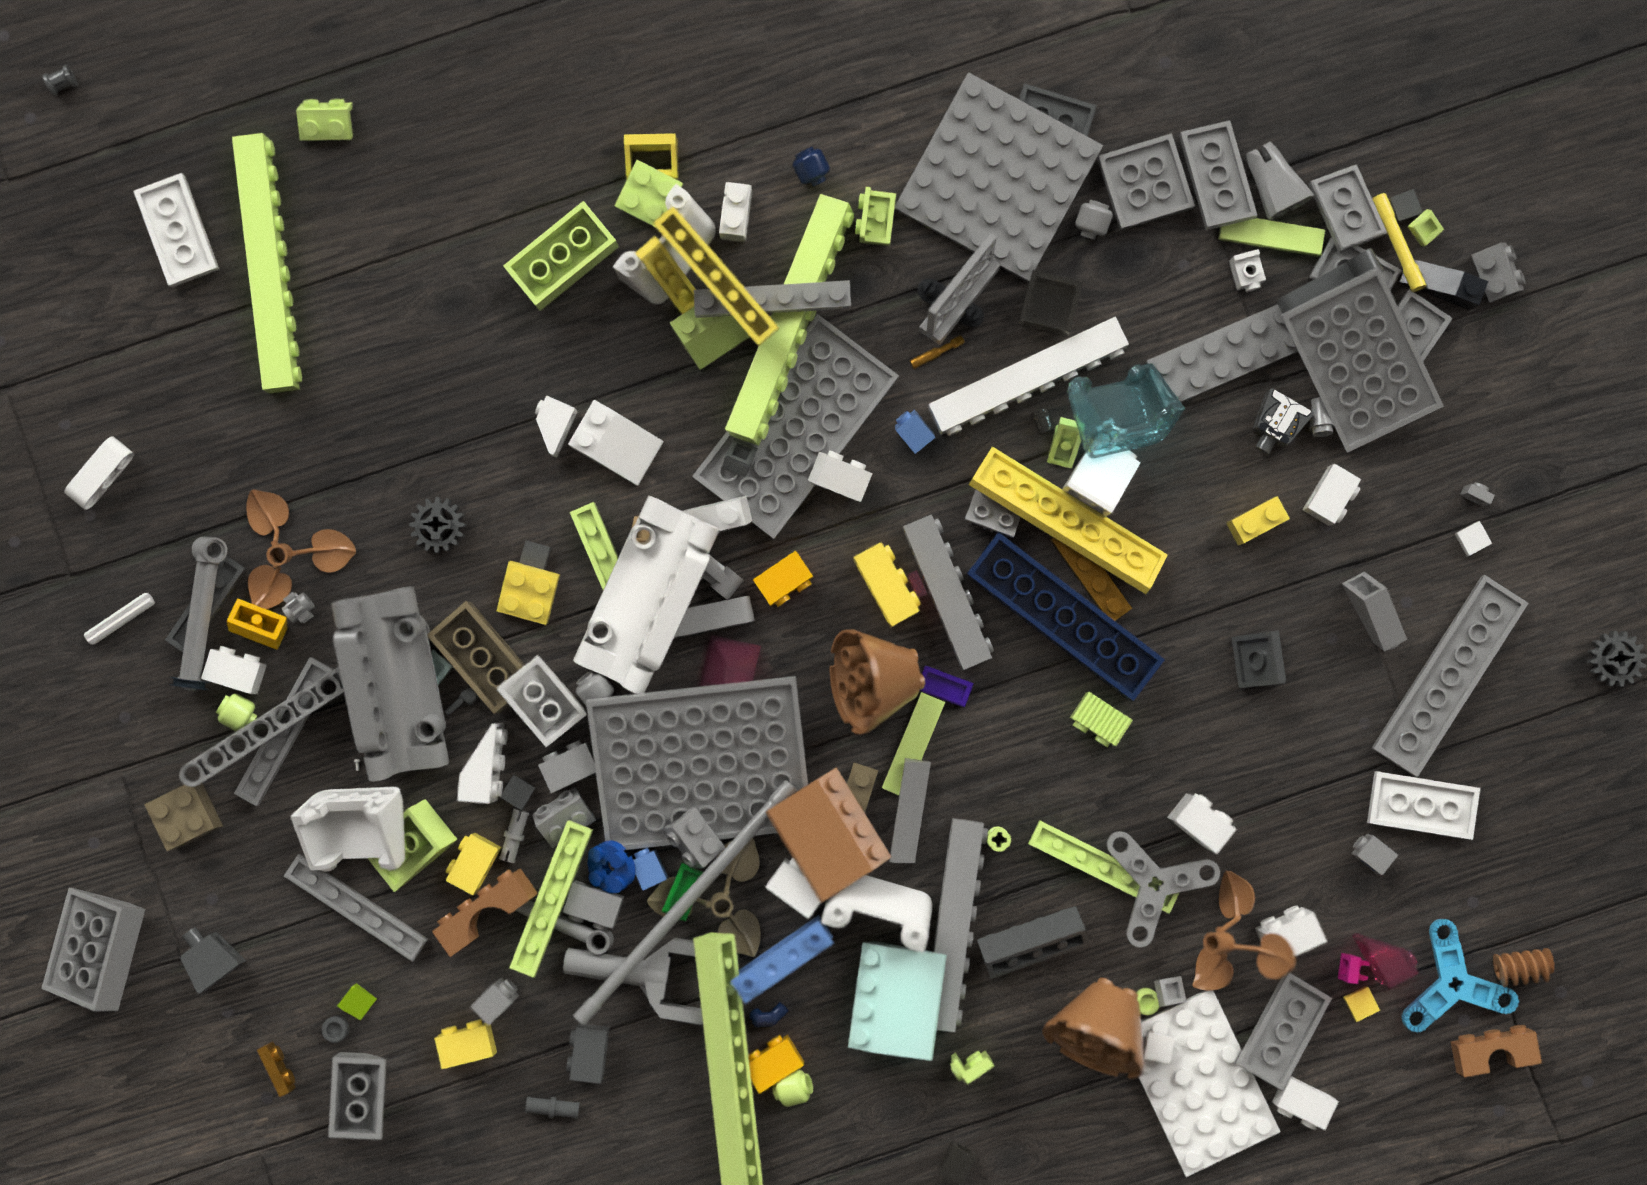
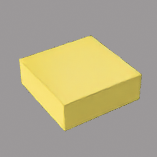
M1364 986L1343 997L1356 1022L1380 1011L1368 986Z

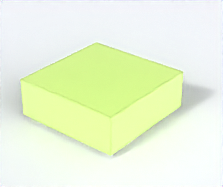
M1428 209L1408 225L1420 246H1427L1444 230L1432 210Z

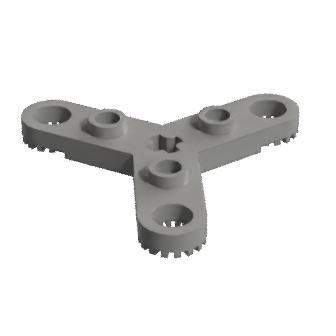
M1117 831L1110 834L1107 839L1106 845L1110 854L1140 886L1126 929L1128 941L1136 947H1145L1151 943L1166 895L1211 886L1220 878L1219 866L1214 861L1202 859L1159 868L1129 834ZM1118 837H1123L1127 841V847L1122 852H1117L1113 848V842ZM1204 865H1210L1213 868L1212 878L1208 880H1203L1199 874L1201 867ZM1154 876L1158 880H1162V884L1158 885L1159 890L1157 891L1153 887L1148 886V883L1152 882V877ZM1138 926H1143L1147 932V936L1142 941H1137L1133 938V930Z

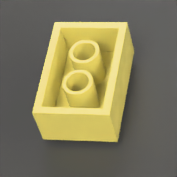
M882 542L855 556L853 561L891 628L919 612L918 606L921 603L915 592L909 593L905 584L908 582V579L901 568L898 570L895 568L893 561L896 558L889 545L884 547Z

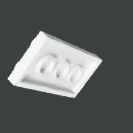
M184 174L174 175L134 191L168 286L172 288L219 270Z
M1374 771L1367 823L1473 840L1480 788Z

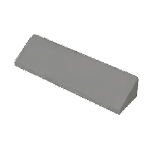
M905 758L889 862L915 863L931 765L930 761Z

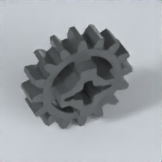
M436 497L434 503L427 498L425 499V507L417 505L418 514L411 513V516L415 518V522L409 523V526L416 530L411 533V537H419L416 544L421 546L425 543L426 551H430L434 547L435 553H440L441 547H443L445 551L449 552L451 551L450 544L458 546L457 537L464 538L465 536L460 532L461 528L467 527V524L460 522L465 517V514H457L460 507L456 504L450 507L451 500L446 499L442 504L440 497ZM444 509L452 515L454 520H448L445 517ZM431 511V515L423 520L424 516ZM438 520L444 524H447L443 525V527H439L438 531L437 529L428 526L436 524ZM422 530L428 531L431 534L432 541L425 537ZM449 531H453L450 537L445 540V535Z
M1610 631L1609 636L1607 634H1600L1601 641H1592L1595 649L1587 651V653L1593 655L1592 659L1587 660L1588 664L1594 665L1590 673H1598L1599 675L1596 680L1598 682L1606 680V686L1616 684L1617 687H1624V683L1633 684V677L1642 676L1638 671L1639 668H1646V665L1641 663V659L1646 658L1647 654H1640L1639 651L1644 645H1636L1637 637L1630 636L1627 638L1628 632L1626 631L1620 632L1619 635L1617 631ZM1616 656L1625 657V659H1620L1616 662L1609 661L1610 658ZM1603 665L1609 669V673L1604 669Z

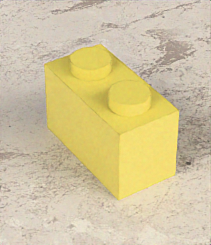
M1278 496L1226 524L1237 544L1241 545L1290 518Z
M476 833L470 834L469 837L465 836L458 847V850L461 851L457 860L452 859L446 869V873L449 874L446 881L471 895L477 894L502 847Z
M475 1020L466 1023V1028L457 1030L456 1026L442 1029V1034L435 1038L441 1068L445 1069L493 1057L497 1050L491 1024L488 1026L487 1023L482 1024V1020Z

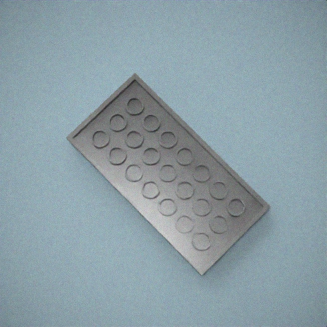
M818 314L806 328L807 336L803 345H799L796 353L798 355L797 362L794 368L789 370L787 387L779 395L777 400L778 409L775 415L770 417L766 438L762 439L758 446L732 437L726 432L692 476L723 501L746 496L753 520L751 522L773 539L777 537L817 485L808 481V478L819 452L828 455L830 450L840 454L899 378V375ZM734 438L758 448L746 477L722 467L724 458Z

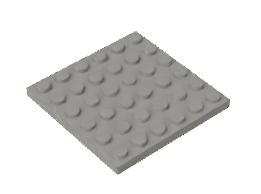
M968 72L894 209L974 253L990 233L997 237L993 260L1000 264L1001 268L1029 282L1103 145Z

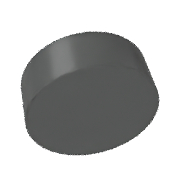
M332 1016L322 1025V1035L328 1042L338 1043L349 1034V1023L342 1016Z

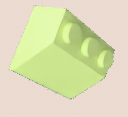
M694 307L670 322L672 329L700 370L751 337L734 316L696 318Z

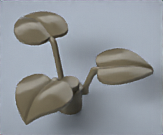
M753 838L721 872L728 874L724 892L714 894L710 901L701 898L695 901L706 907H711L713 913L718 917H729V919L721 922L718 933L735 934L737 953L754 957L759 948L761 938L759 922L756 916L746 909L739 910L733 916L731 913L733 904L728 895L730 893L729 888L732 877L737 881L744 882L753 878L759 869V854ZM732 840L724 845L725 848L732 842ZM675 877L662 881L647 899L649 906L663 917L666 914L661 911ZM693 905L688 916H690L693 911Z

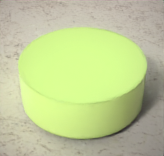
M1142 988L1136 992L1138 994L1137 1000L1140 1003L1141 1014L1152 1015L1158 1011L1159 1003L1157 993L1154 990Z

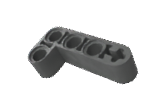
M1372 248L1353 257L1345 264L1279 298L1276 302L1282 313H1285L1376 267H1379L1381 272L1384 270Z

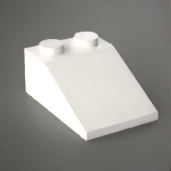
M593 400L568 445L638 486L662 446L663 441L617 412Z
M538 655L497 687L500 694L545 747L587 715L579 701Z

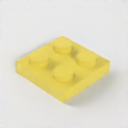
M509 561L496 611L536 623L548 624L560 574Z

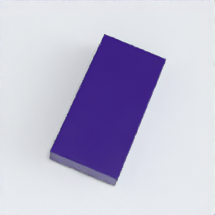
M925 665L922 672L925 686L923 689H919V691L965 708L974 683Z

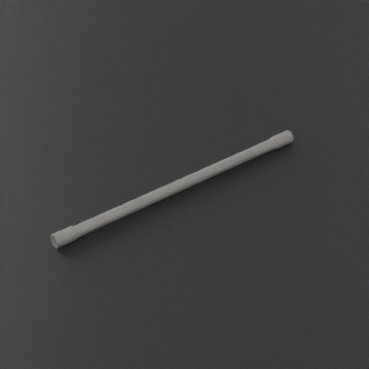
M787 780L778 787L770 796L769 801L595 994L589 997L576 1011L574 1017L581 1024L586 1025L610 995L769 820L765 812L797 791Z

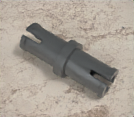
M527 1096L525 1113L548 1115V1118L553 1119L554 1116L577 1119L580 1102L556 1100L557 1097L544 1099Z

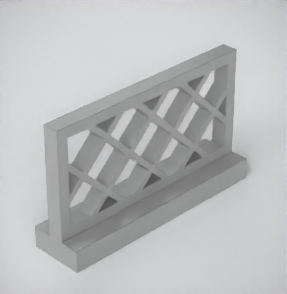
M991 233L928 310L927 318L919 326L921 333L939 345L962 318L966 309L973 304L1000 270V264L993 260L997 237Z

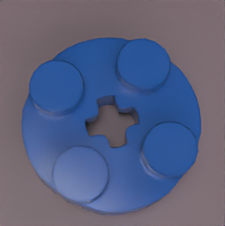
M607 840L589 850L587 864L590 874L588 878L593 886H599L600 889L608 893H618L633 882L635 878V864L631 856L627 857L624 852L626 848L622 844ZM609 862H610L611 867L614 868V871H612V870L609 868V865H608Z

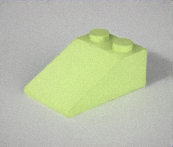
M426 799L411 806L403 813L405 860L402 865L395 870H387L380 867L379 858H368L394 892L438 858L457 840Z

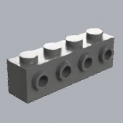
M1076 906L1062 909L1057 913L1036 918L1033 921L1013 926L1010 929L995 934H989L977 940L990 979L1089 945L1086 929Z

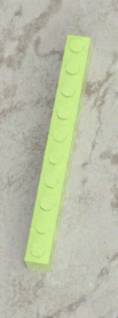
M263 133L232 137L262 390L268 393L299 390V382H302V373L296 363V357L299 356V348L293 338V332L296 331V323L290 313V306H293L292 294L287 289L290 273L288 267L284 264L287 248L285 242L281 239V231H284L282 217L278 214V206L281 205L279 192L275 190L274 181L278 180L276 167L272 165L271 156L275 155L274 145Z
M820 194L784 284L825 282L828 274H832L837 251H841L844 245L845 231L851 227L854 220V213L848 202ZM816 311L772 313L770 318L779 327V330L757 349L725 428L730 436L758 446L761 440L766 438L769 430L768 422L771 415L774 416L778 409L777 400L780 393L784 392L787 387V375L790 368H794L797 362V350L799 345H803L807 336L806 328L809 321H813Z
M711 932L694 938L721 1184L763 1185L742 998L730 982L739 975L735 934Z

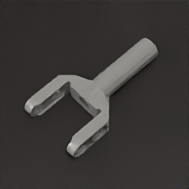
M674 938L648 958L642 960L622 983L640 986L660 1018L703 1025L701 1008L662 1002V999L665 998L672 958L670 952L695 956L693 940ZM568 948L564 957L563 971L564 974L607 980L627 957L604 953L593 954L586 950Z

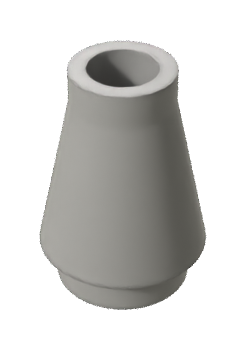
M1321 398L1311 399V411L1314 414L1310 418L1309 430L1312 431V436L1324 437L1333 434L1334 424Z

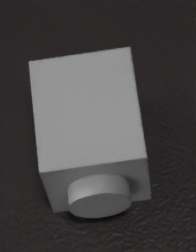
M1366 834L1365 837L1363 835L1360 836L1353 845L1355 850L1351 853L1370 870L1379 875H1383L1398 856V854L1374 835Z

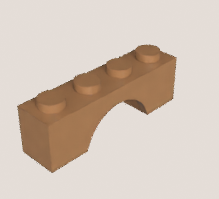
M521 868L513 873L510 869L497 878L499 883L493 888L488 884L477 892L479 898L472 902L469 898L457 908L460 912L454 916L448 913L437 921L440 926L432 932L450 957L479 937L477 920L483 908L497 907L511 914L538 894Z

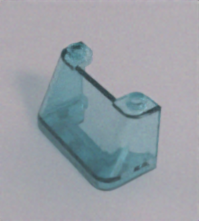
M1153 363L1133 366L1128 371V376L1124 381L1091 388L1092 382L1089 378L1077 377L1069 383L1067 390L1083 449L1091 459L1154 445L1162 441L1185 410V407Z

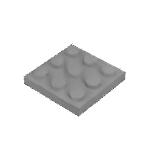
M1172 133L1098 156L1099 166L1120 230L1194 208L1195 204Z

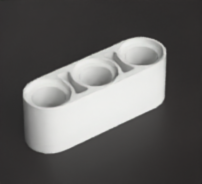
M109 437L71 480L64 493L84 510H88L100 499L130 463L134 453L115 437Z

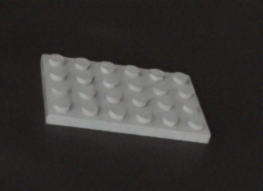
M1379 267L1281 314L1347 453L1444 407Z

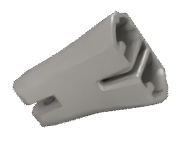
M1270 141L1261 146L1266 163L1257 149L1246 153V159L1256 182L1266 216L1271 221L1283 216L1289 209L1292 211L1306 204L1314 197V194Z

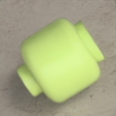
M236 693L230 697L226 695L215 712L219 714L218 721L234 731H238L257 717L253 713L255 704Z
M798 1069L773 1085V1095L776 1100H780L786 1107L807 1102L810 1094L813 1093L811 1077L808 1073Z

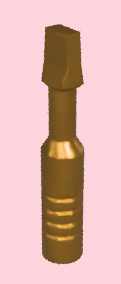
M962 336L956 337L939 348L935 347L911 359L910 363L913 369H916L940 357L943 352L951 348H957L965 343Z

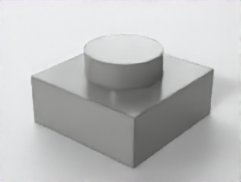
M1476 482L1464 486L1460 493V496L1480 506L1490 505L1495 495L1488 492L1489 488Z
M1181 976L1154 981L1159 1007L1187 1002Z

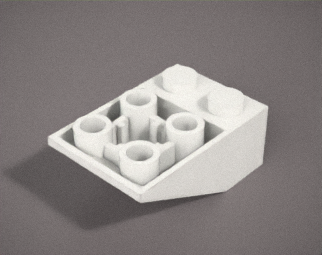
M503 723L491 725L460 773L457 801L492 803L498 800V796L501 797L503 781H499L500 770L504 771L505 755H502V745H506L508 730L504 729Z

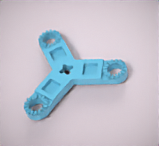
M1447 919L1435 920L1429 928V935L1439 978L1404 1009L1402 1013L1404 1026L1413 1032H1422L1459 999L1502 1014H1510L1515 1011L1519 1006L1516 992L1502 985L1467 974L1456 925ZM1447 925L1449 927L1450 934L1446 939L1438 938L1437 929L1439 926ZM1452 977L1461 981V984L1457 985V990L1449 987V983L1453 980ZM1508 993L1511 999L1510 1004L1502 1008L1498 1003L1499 996ZM1416 1011L1422 1014L1421 1023L1419 1025H1412L1409 1016Z

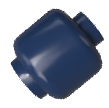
M811 146L794 155L796 159L793 161L792 166L802 184L811 183L814 187L826 181L824 175L830 171V166L820 149H814Z

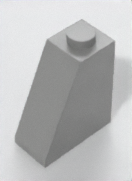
M1366 572L1342 583L1345 592L1375 645L1385 652L1396 648L1400 643L1407 640L1385 586Z

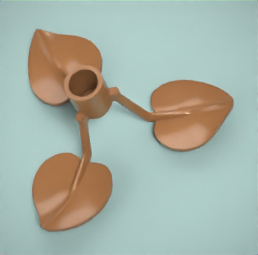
M259 490L250 491L246 507L250 526L260 535H267L274 529V538L271 542L272 547L267 551V559L273 567L261 565L255 568L248 578V590L253 605L269 609L283 602V599L290 594L292 580L287 574L280 573V565L288 563L293 556L313 553L312 560L318 569L324 572H335L342 569L356 554V548L352 541L344 534L331 529L318 531L312 536L313 548L292 551L289 545L285 543L279 544L280 530L278 526L284 525L289 518V507L286 501L274 493Z
M1225 871L1219 892V906L1226 918L1234 919L1223 927H1218L1216 929L1217 932L1208 933L1205 936L1204 948L1197 958L1196 973L1192 984L1197 989L1207 991L1219 990L1231 982L1233 966L1225 959L1227 958V953H1230L1232 950L1260 952L1257 957L1258 968L1265 977L1270 979L1284 977L1295 966L1293 948L1288 940L1279 934H1265L1261 939V947L1236 945L1234 938L1225 932L1240 921L1241 914H1249L1255 903V894L1252 886L1232 871Z

